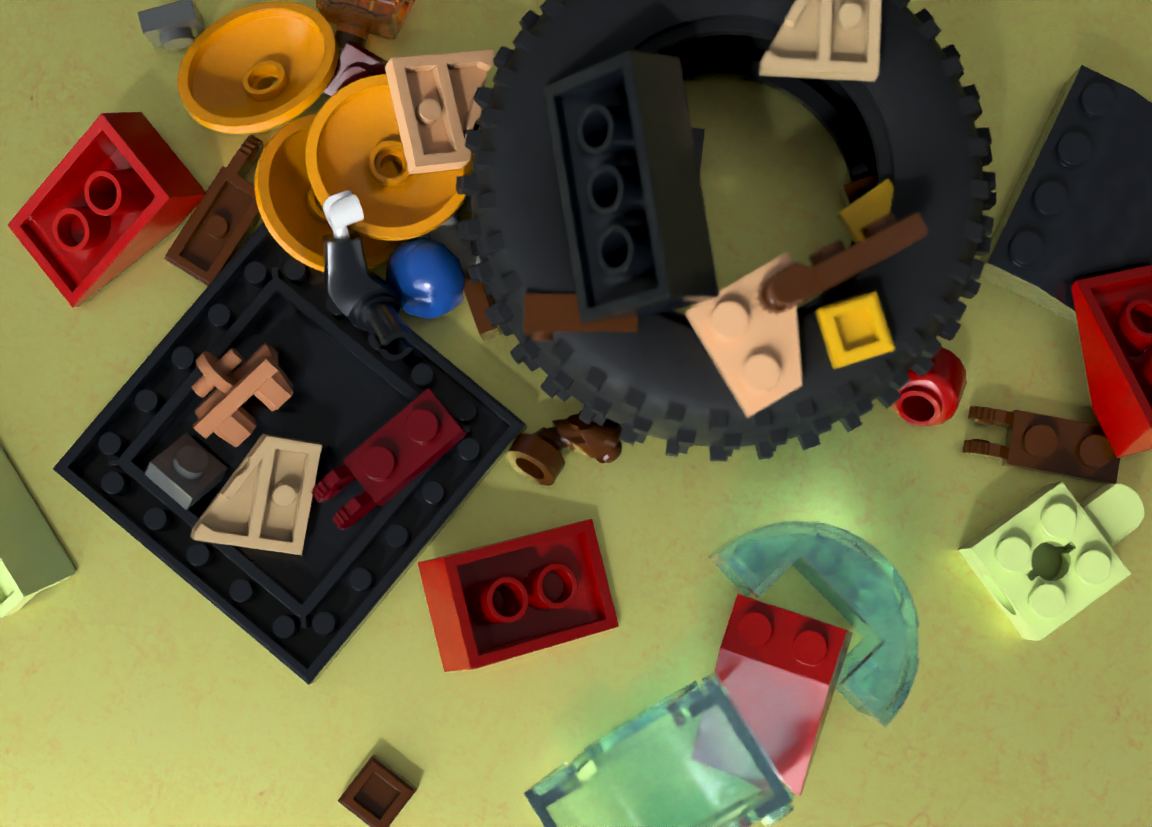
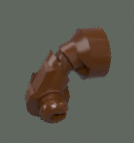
M579 411L578 414L570 415L566 419L552 420L554 427H542L533 434L523 433L518 435L506 453V458L510 465L525 478L540 485L551 486L565 467V460L561 453L562 450L569 448L572 452H580L588 458H596L599 463L614 462L622 452V443L619 440L622 428L620 424L608 418L602 426L593 421L588 425L579 419V415L582 412Z

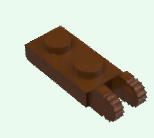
M250 135V137L248 136L244 140L227 168L222 166L206 191V195L202 197L164 258L167 262L206 286L211 284L240 250L261 218L255 196V185L242 178L249 172L261 153L263 141L254 135Z
M893 212L860 229L865 240L846 249L840 239L808 257L813 267L794 262L781 271L776 272L775 275L760 284L761 288L757 290L758 297H756V299H759L758 305H761L763 311L767 310L769 314L772 312L775 315L780 312L783 313L787 309L789 310L909 247L927 236L926 232H928V229L919 212L900 222L897 221Z
M970 406L969 420L981 425H995L1008 428L1005 446L982 439L964 440L962 453L1002 461V466L1101 484L1117 483L1121 457H1116L1101 425L1020 410L1009 412L988 407Z

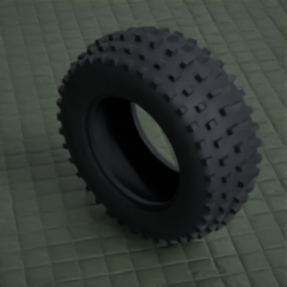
M546 0L540 6L543 13L541 16L529 10L519 22L523 30H520L513 40L515 49L511 50L502 46L493 59L494 65L498 68L492 80L495 83L493 89L482 86L476 90L474 101L482 108L479 130H464L463 132L464 138L467 133L465 147L474 153L472 174L456 177L457 193L469 196L467 197V211L472 213V219L458 222L461 241H470L472 255L479 256L481 263L468 268L472 284L482 283L486 296H493L496 304L484 311L491 326L499 325L505 336L514 334L520 342L510 351L516 363L524 362L531 371H535L540 367L548 375L540 387L551 398L557 395L565 402L573 396L585 406L579 415V419L588 425L593 421L602 426L608 418L623 426L619 440L634 445L635 441L643 444L647 435L667 440L665 455L676 458L679 453L687 454L689 447L693 445L708 446L710 461L726 462L728 456H732L733 450L755 445L758 459H769L773 457V452L776 451L778 445H784L787 439L794 437L798 438L802 449L806 450L820 445L819 435L831 431L832 423L840 421L847 432L861 426L862 422L859 416L873 409L871 401L875 398L886 409L902 397L898 391L910 382V377L907 374L909 369L922 377L935 365L929 358H933L942 347V344L936 337L940 336L950 341L961 327L957 321H960L967 305L961 302L959 297L972 299L977 295L981 283L975 280L980 279L984 262L974 257L986 256L991 246L992 238L988 236L992 235L994 218L983 215V211L990 210L996 205V192H990L996 189L995 172L983 171V166H987L993 161L991 147L989 146L992 144L989 127L976 128L974 122L983 113L978 102L980 100L979 93L975 84L962 87L959 80L964 74V67L959 60L961 56L954 44L944 48L940 47L935 38L941 30L934 22V17L926 8L914 14L907 7L910 0H882L879 75L875 82L759 75L761 60L770 48L796 0ZM629 50L679 57L683 81L706 77H732L769 86L800 103L826 128L844 158L851 182L878 174V185L889 179L894 186L890 213L893 212L897 221L900 222L919 212L928 229V232H926L927 236L827 289L810 302L796 308L802 386L749 418L744 414L686 315L674 310L639 315L638 332L552 333L553 341L533 342L532 336H525L524 293L576 294L543 87ZM872 189L858 193L859 198L864 196ZM853 239L851 241L850 247L856 245ZM876 291L895 349L879 356L833 369L815 311Z

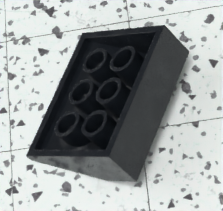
M1083 65L1065 82L991 236L990 251L980 259L981 262H984L981 278L1077 324L1071 286L1076 280L1152 265L1151 102L1135 90Z

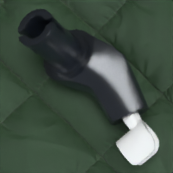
M350 190L330 196L323 204V211L333 230V233L323 236V265L326 290L335 305L355 327L360 330L369 331L383 358L392 361L402 359L412 351L413 345L411 343H415V338L399 316L401 299L384 279L368 269L360 234L348 232V225L364 220L360 202L356 195H352Z

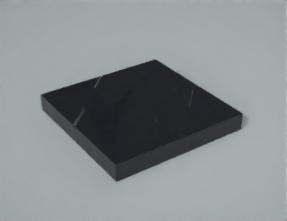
M263 221L53 467V470L310 685L318 680L506 454L518 435L526 430L527 425L408 326V330L415 338V343H411L413 345L412 351L402 359L395 361L383 358L369 331L360 330L355 327L335 305L326 290L324 272L303 264L286 252L270 234ZM267 342L278 352V366L292 382L293 395L273 412L254 394L241 406L256 419V428L238 447H234L214 432L205 439L193 428V424L198 420L195 408L216 387L204 398L195 393L192 385L203 375L195 360L204 351H208L220 359L231 348H234L241 354L244 360L232 370L233 373L259 347ZM428 388L437 395L467 432L464 438L383 506H375L365 516L344 530H340L332 518L354 496L366 491L359 481L355 479L340 491L338 495L327 502L319 503L313 496L302 555L197 541L191 537L193 526L262 434L321 444L322 448L315 480L316 485L333 469L344 465L342 460ZM186 433L228 468L223 480L188 510H185L145 475L150 461Z

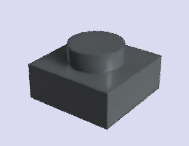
M180 0L137 12L142 32L155 49L162 47L164 50H178L188 47L194 42V38L198 37L206 29L202 14L193 0Z
M186 433L150 461L145 475L185 510H188L223 480L228 468Z

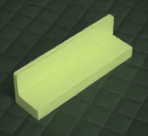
M0 446V619L19 611L38 592L70 578L75 573V568Z

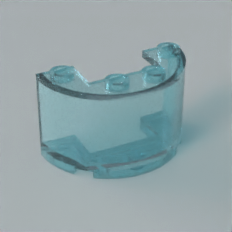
M793 521L770 524L743 533L719 546L707 556L746 597L751 592L756 597H760L793 565L863 637L846 655L835 689L864 718L883 727H886L905 703L917 674L920 659L917 658V627L920 626L912 596L895 567L881 552L861 537L836 526L819 522Z
M711 673L702 679L704 683L700 686L694 681L609 731L585 747V750L580 752L569 764L564 762L529 788L524 795L544 827H749L759 820L764 827H768L793 811L794 807L791 802L794 799V793L718 674Z

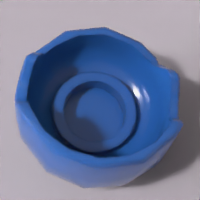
M426 233L404 241L393 251L386 265V282L401 299V308L407 314L424 319L437 318L451 312L464 301L465 277L460 261L444 244L431 240L430 235Z

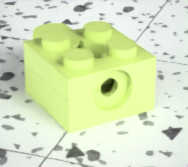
M1063 482L1048 484L961 546L958 551L1022 638L1025 640L1041 641L1131 575L1112 549V546L1139 527L1144 518V505L1140 496L1132 488L1120 483L1101 485L1079 502H1077Z

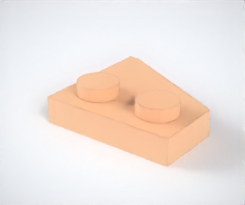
M788 251L719 291L720 297L700 302L685 313L747 418L802 386L796 306L777 315L773 312L769 314L767 310L763 311V307L758 305L759 299H756L758 297L757 290L761 288L760 284L775 275L779 270L781 271L793 264Z

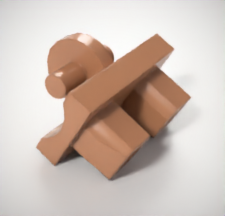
M267 342L259 347L233 373L232 370L244 360L241 354L234 348H231L220 359L212 353L204 351L195 360L198 368L203 373L192 385L195 393L204 398L216 387L195 408L198 420L193 424V428L205 439L214 432L234 447H238L256 428V419L241 406L254 394L273 412L293 395L292 382L278 366V352Z

